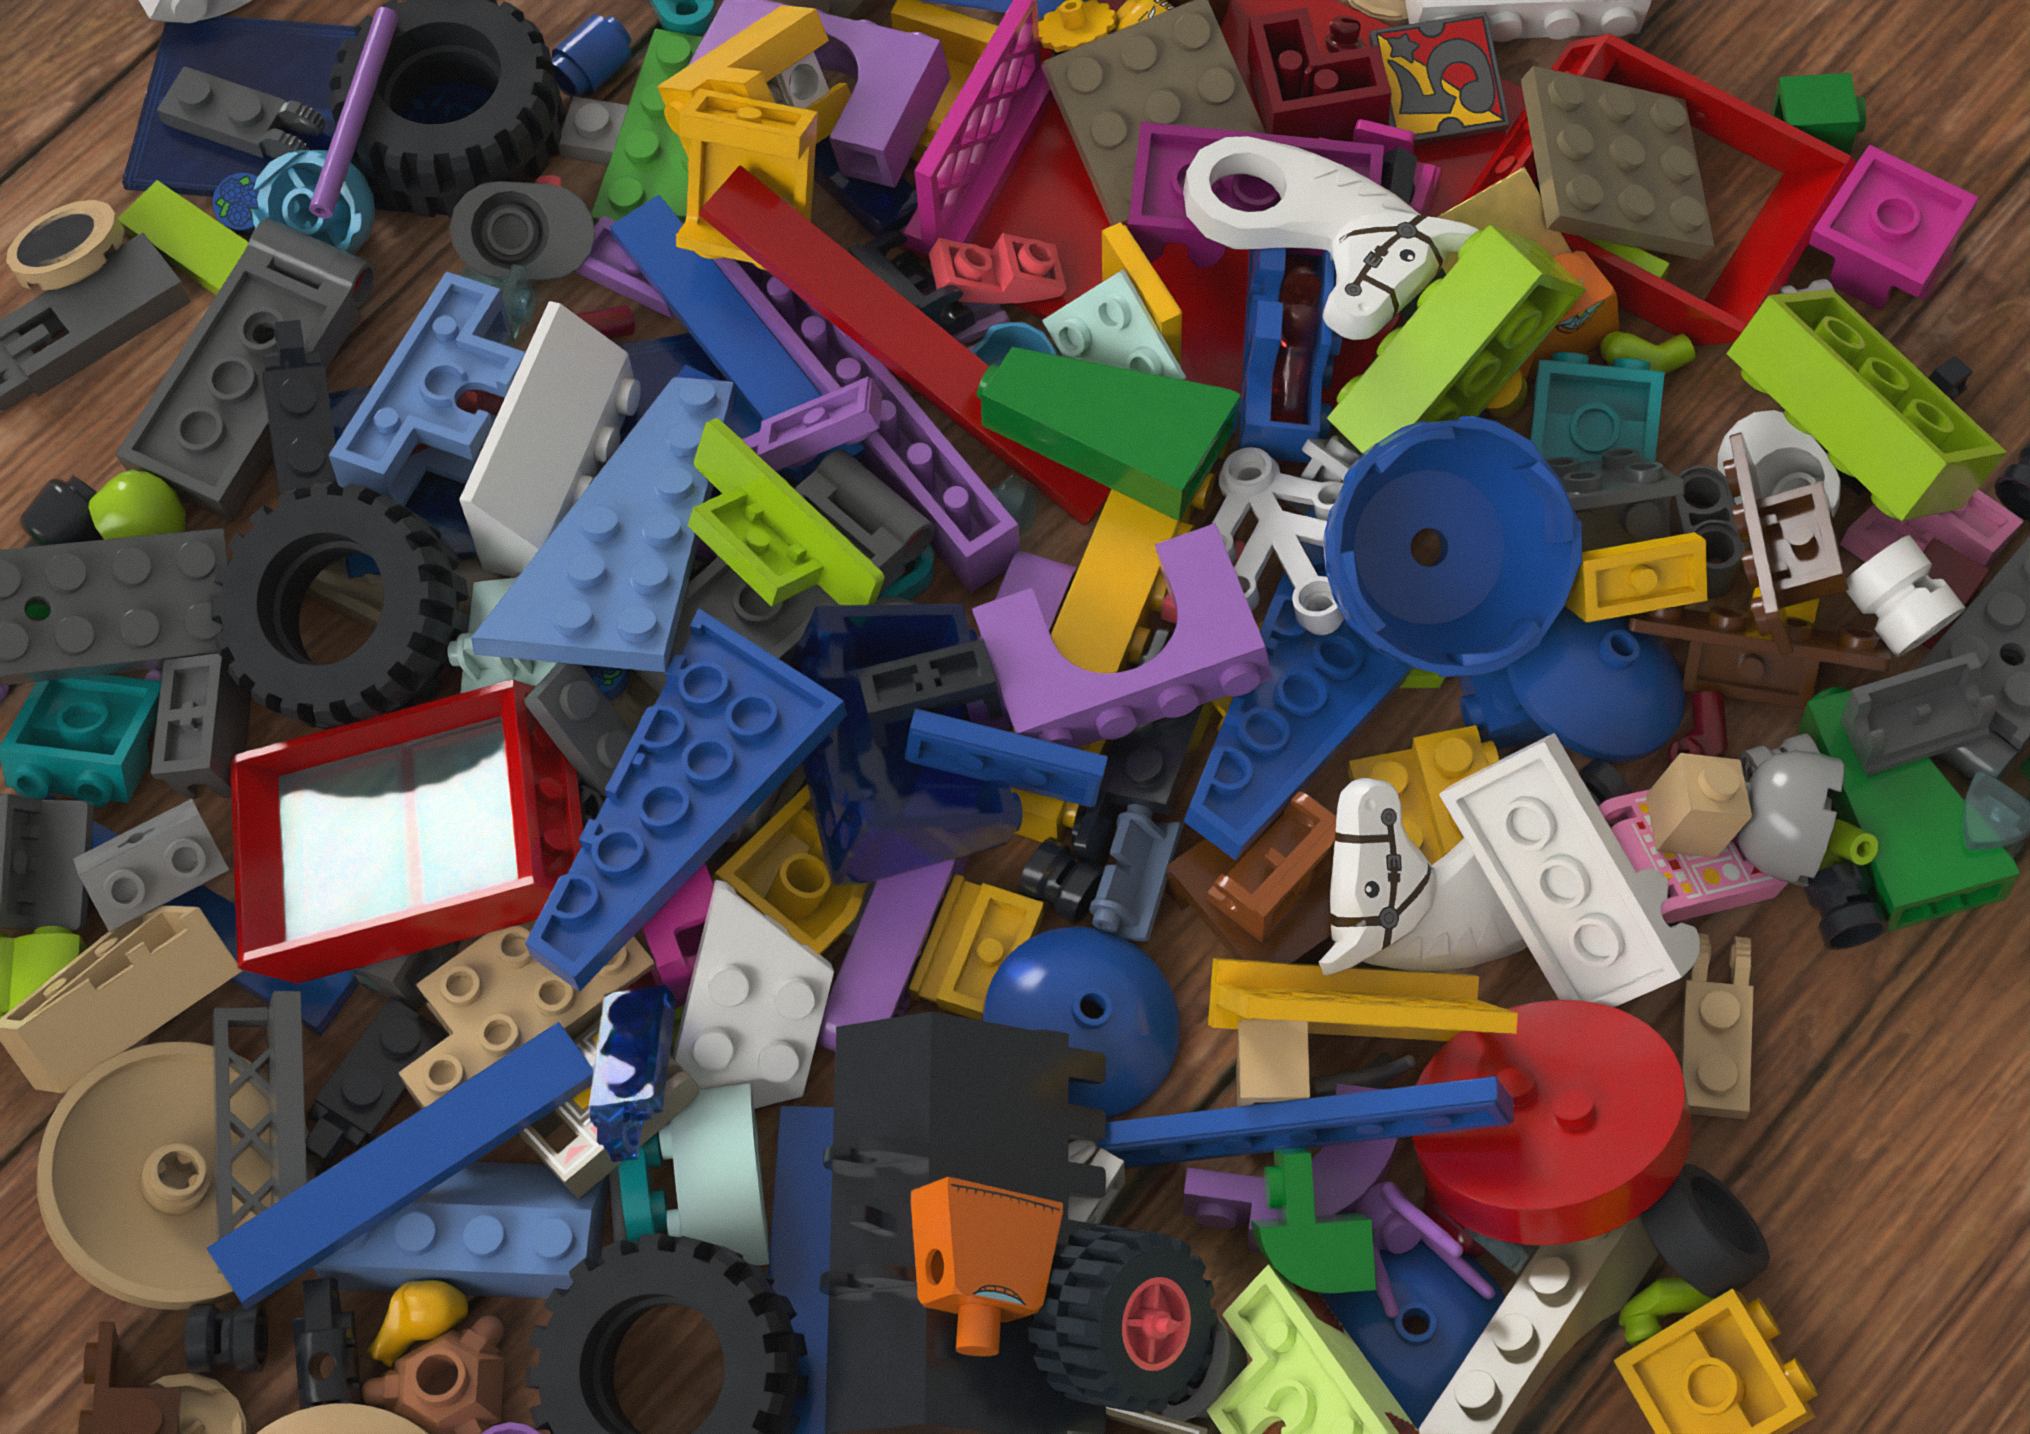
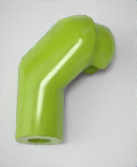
M1614 331L1606 335L1600 345L1601 355L1611 367H1613L1614 359H1639L1650 362L1651 371L1665 372L1664 375L1694 361L1696 357L1691 341L1682 333L1659 345H1654L1634 334Z
M1835 819L1818 871L1848 861L1859 865L1868 864L1877 854V838L1848 822Z
M1660 1278L1624 1305L1619 1314V1324L1625 1326L1624 1335L1626 1341L1635 1347L1662 1331L1659 1320L1671 1313H1692L1714 1299L1700 1293L1683 1278Z

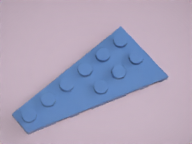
M673 377L473 634L471 640L474 655L666 672L700 537L687 526L692 508L710 500L713 484L695 468L694 458L706 422L719 418L726 426H729L735 402L734 382Z

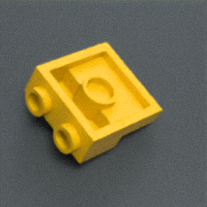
M1477 725L1413 737L1412 749L1349 761L1348 774L1350 781L1370 778L1387 781L1396 788L1402 805V825L1409 839L1421 850L1430 864L1433 865L1464 838L1439 794L1450 785L1499 761V756L1492 740L1481 742Z
M1733 1288L1613 1360L1655 1434H1788L1816 1417L1808 1403L1809 1400L1818 1396L1816 1388L1796 1358L1784 1364L1771 1342V1339L1781 1334L1771 1313L1759 1297L1748 1303L1744 1295Z

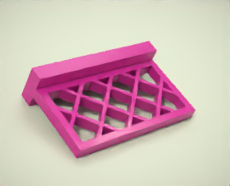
M1037 0L1012 1L914 172L918 208L903 232L907 237V241L904 243L905 247L929 255L938 238L971 244L1053 100V93L1040 66Z

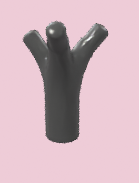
M1382 1052L1374 1061L1362 1068L1314 1077L1317 1097L1336 1095L1337 1083L1383 1090L1390 1089L1387 1086V1082L1415 1066V1059L1411 1055H1407L1392 1062L1391 1056L1387 1052Z

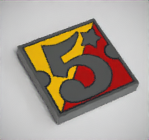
M1487 12L1370 31L1368 37L1370 46L1379 45L1392 92L1389 126L1413 132L1415 134L1414 146L1507 130L1509 120Z

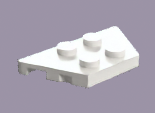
M715 880L672 1058L697 1082L700 1089L751 1083L755 1109L803 1097L834 974L832 964L808 945H802L788 934L787 929L767 913L764 916L739 897L735 889L728 883Z

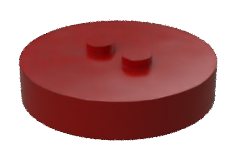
M1550 1000L1519 1005L1507 1009L1518 1013L1516 1034L1461 1031L1433 1056L1423 1070L1416 1086L1496 1076L1513 1098L1514 1122L1510 1123V1125L1411 1136L1426 1186L1433 1198L1453 1219L1481 1235L1513 1244L1557 1245L1582 1241L1605 1234L1630 1222L1654 1205L1672 1186L1685 1164L1691 1146L1692 1116L1680 1064L1674 1052L1660 1034L1648 1024L1629 1013L1603 1004L1576 1000Z

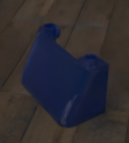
M963 604L815 606L792 657L790 667L844 700L847 716L802 762L827 871L834 885L866 884L1006 845L1014 833L1021 827L1022 804L1020 797L1016 792H1011L1005 780L983 781L905 760L913 717L884 724L889 744L887 747L876 749L857 669L978 640L976 632L968 627ZM966 704L944 709L939 713L940 715L971 722Z

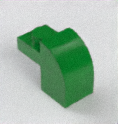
M1301 1147L1274 1149L1275 1166L1264 1168V1192L1267 1208H1277L1278 1218L1251 1220L1253 1236L1261 1254L1284 1277L1310 1291L1344 1293L1376 1290L1372 1219L1361 1213L1315 1216L1311 1152Z

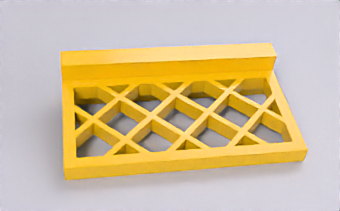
M1213 958L1208 1025L1213 1028L1238 1029L1239 1020H1251L1252 1018L1308 1022V1033L1450 1041L1461 1031L1516 1034L1518 1013L1478 1000L1479 976L1474 974L1351 967L1337 973L1323 975L1318 964Z

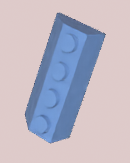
M473 1162L313 1266V1269L320 1278L332 1277L338 1280L339 1290L396 1292L402 1284L409 1281L436 1280L454 1286L465 1295L547 1299L554 1288L567 1290L574 1281L570 1278L569 1271L584 1258L596 1261L601 1258L609 1174L578 1200L546 1164Z

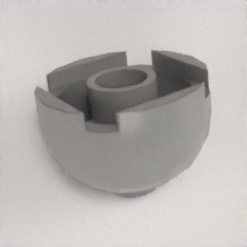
M1799 750L1777 753L1757 767L1749 783L1745 782L1752 817L1738 832V843L1746 859L1760 872L1780 881L1802 887L1809 886L1808 877L1814 879L1818 872L1834 826L1837 812L1831 811L1832 799L1827 797L1828 789L1839 792L1842 790L1844 764L1841 759Z

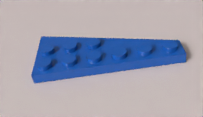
M1309 507L1306 516L1318 519L1315 511ZM1299 541L1317 575L1327 577L1324 547ZM1285 570L1259 631L1266 647L1272 680L1259 684L1247 694L1233 696L1183 821L1235 861L1291 803L1290 800L1313 780L1396 692L1414 669V667H1410L1402 662H1395L1371 649L1353 631L1345 619L1338 629L1326 635H1316L1304 629L1296 619L1292 601L1295 589Z
M698 608L690 624L692 634L681 655H674L665 672L667 682L654 706L647 707L605 788L607 798L595 820L589 819L579 838L581 848L568 874L558 878L525 942L529 954L534 960L579 992L847 716L844 700L700 608Z

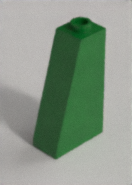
M1011 347L1000 366L992 364L986 370L977 390V398L981 399L983 427L1177 521H1180L1235 431L1238 424L1241 394L1227 388Z
M1832 687L1821 691L1810 701H1807L1797 729L1799 735L1807 733L1815 742L1820 754L1841 759L1844 764L1841 792L1832 789L1827 791V797L1832 799L1831 811L1837 812L1835 819L1848 822L1874 835L1878 841V851L1875 858L1865 865L1873 881L1872 889L1869 892L1872 901L1882 906L1889 924L1888 929L1884 933L2007 899L2020 874L2015 861L1929 757L1866 777L1840 722L1852 689L1847 691L1845 687Z

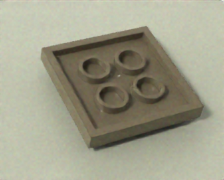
M1193 0L1044 60L1041 65L1110 226L1119 222L1122 225L1128 224L1141 122L1266 134L1208 0Z
M1532 66L1521 79L1547 230L1702 260L1715 246L1685 99Z

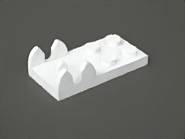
M1555 733L1450 785L1439 794L1559 1000L1587 1001L1614 1008L1682 978L1696 963L1700 951V940L1696 928L1684 923L1669 927L1662 917L1661 906L1668 897L1667 878L1658 870L1651 868L1636 873Z

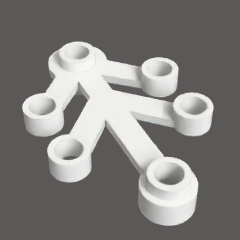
M1248 447L1233 452L1225 460L1219 475V484L1225 500L1212 524L1216 523L1233 564L1237 557L1233 536L1250 507L1258 520L1234 567L1242 590H1247L1244 594L1251 611L1256 608L1260 600L1257 581L1274 550L1295 589L1292 601L1298 623L1304 629L1316 635H1326L1334 632L1345 618L1334 601L1327 577L1317 575L1299 541L1324 547L1323 538L1328 514L1334 505H1326L1324 503L1337 499L1343 483L1339 481L1321 483L1281 474L1277 462L1268 453L1259 448ZM1276 499L1313 505L1318 519L1282 511Z

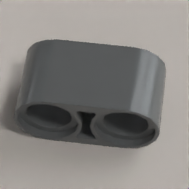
M1696 465L1685 469L1678 475V477L1684 480L1685 494L1671 496L1669 503L1670 536L1695 532L1706 539V555L1715 556L1724 562L1712 564L1706 561L1707 599H1716L1726 595L1733 588L1742 562L1741 552L1745 551V543H1742L1734 520L1732 506H1735V501L1726 476L1715 468ZM1688 502H1701L1709 508L1698 509L1691 506Z

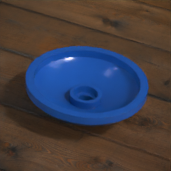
M1564 606L1541 639V644L1507 666L1510 683L1520 704L1548 735L1555 733L1562 745L1584 756L1594 759L1599 758L1609 762H1627L1642 759L1653 754L1674 735L1685 711L1686 695L1683 687V677L1669 646L1662 636L1630 631L1628 629L1629 615L1586 623Z
M1063 927L1028 939L1012 951L1002 962L988 987L983 1005L982 1021L1029 1030L1046 1029L1068 1033L1069 1047L1103 1053L1106 1057V1080L1101 1084L1069 1082V1104L1102 1109L1106 1113V1120L1135 1109L1157 1090L1171 1070L1179 1046V1010L1174 993L1163 972L1136 945L1118 935L1100 929ZM1083 1001L1095 1003L1101 1011V1017L1097 1019L1086 1017L1081 1012L1080 1003Z
M1421 1239L1416 1246L1401 1254H1394L1383 1249L1379 1250L1399 1309V1314L1396 1318L1387 1317L1377 1290L1344 1293L1319 1292L1417 1430L1506 1298L1495 1279L1473 1258L1466 1255L1462 1256L1494 1288L1495 1295L1491 1299L1481 1296ZM1410 1316H1418L1427 1323L1428 1330L1421 1335H1413L1404 1329L1402 1322Z

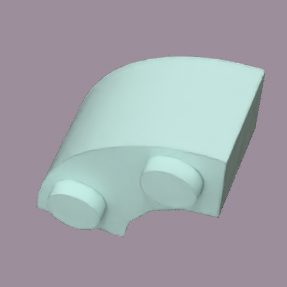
M751 1083L700 1089L696 1099L659 1130L663 1160L673 1159L678 1202V1209L667 1210L668 1235L674 1237L686 1236L727 1247L742 1254L743 1260L752 1265L769 1264V1228L762 1180L760 1141Z

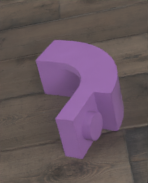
M1337 1083L1336 1095L1383 1089ZM1398 1138L1323 1146L1320 1152L1312 1159L1315 1216L1354 1213L1356 1204L1372 1186L1386 1181L1395 1158ZM1187 1168L1184 1189V1215L1196 1217L1195 1220L1199 1224L1216 1229L1234 1228L1236 1222L1249 1224L1247 1250L1260 1251L1253 1236L1251 1220L1278 1218L1277 1208H1267L1264 1177Z

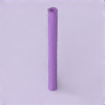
M379 7L375 12L309 206L310 212L318 217L331 218L333 216L399 20V15L390 8Z

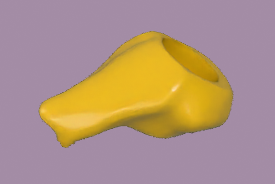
M436 1280L409 1281L402 1284L391 1297L382 1327L375 1340L367 1349L368 1355L375 1360L383 1362L387 1367H392L395 1360L402 1356L415 1341L432 1340L443 1335L467 1316L468 1303L465 1294L450 1284Z

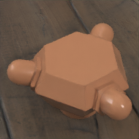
M484 1315L474 1323L471 1329H463L460 1333L451 1329L395 1360V1370H389L385 1377L371 1378L364 1383L361 1389L363 1403L366 1406L379 1409L385 1408L386 1411L413 1422L429 1434L483 1433L501 1422L505 1359L497 1355L500 1350L496 1345L504 1334L503 1323L496 1316Z

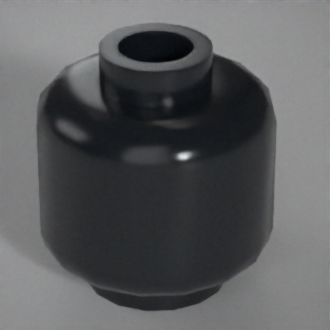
M74 475L67 482L58 478L49 480L20 517L22 529L31 537L24 547L104 540L95 528L89 510V502L98 492Z

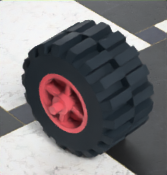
M1106 1225L1091 1226L1090 1231L1079 1229L1070 1234L1068 1245L1058 1244L1055 1247L1044 1304L1039 1312L1034 1314V1324L1028 1326L1029 1342L1037 1343L1039 1348L1033 1356L1038 1369L1049 1371L1046 1381L1055 1390L1065 1392V1397L1072 1400L1143 1414L1145 1410L1158 1412L1167 1409L1168 1400L1178 1402L1188 1393L1187 1382H1197L1204 1371L1201 1361L1204 1355L1211 1354L1213 1340L1209 1339L1211 1326L1217 1325V1310L1211 1309L1210 1300L1215 1296L1212 1280L1203 1279L1206 1266L1200 1256L1190 1255L1191 1246L1183 1240L1171 1238V1235Z

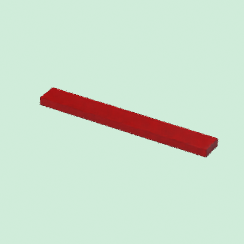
M741 165L736 168L702 206L699 213L701 218L1080 524L1085 526L1108 498L1111 488L983 427L981 399L977 398V390L984 373L990 366Z

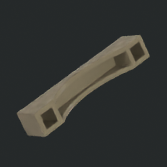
M1640 1216L1619 1228L1593 1238L1567 1244L1540 1245L1419 1427V1433L1512 1434L1532 1397L1555 1365L1581 1337L1602 1320L1624 1308V1305L1628 1302L1656 1259L1658 1253Z

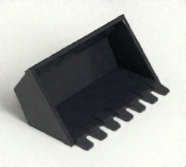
M937 1012L919 1013L836 1027L833 1146L825 1148L823 1152V1166L827 1170L832 1171L829 1271L820 1275L819 1291L829 1295L825 1434H1104L1106 1432V1407L1068 1399L1065 1397V1392L1055 1390L1046 1381L1049 1371L1038 1369L1033 1356L1039 1348L1037 1343L1029 1342L1028 1326L1034 1324V1314L1010 1322H1001L999 1354L970 1356L956 1351L958 1314L924 1307L918 1299L911 1214L912 1190L946 1177H953L1063 1203V1214L1056 1246L1058 1244L1068 1245L1069 1235L1079 1229L1090 1231L1091 1226L1100 1225L1068 1220V1196L1102 1198L1106 1194L1105 1169L1100 1166L1068 1161V1138L1100 1141L1106 1137V1113L1102 1109L1069 1104V1082L1101 1084L1106 1080V1057L1103 1053L1069 1047L1068 1033L1046 1029L1029 1030Z

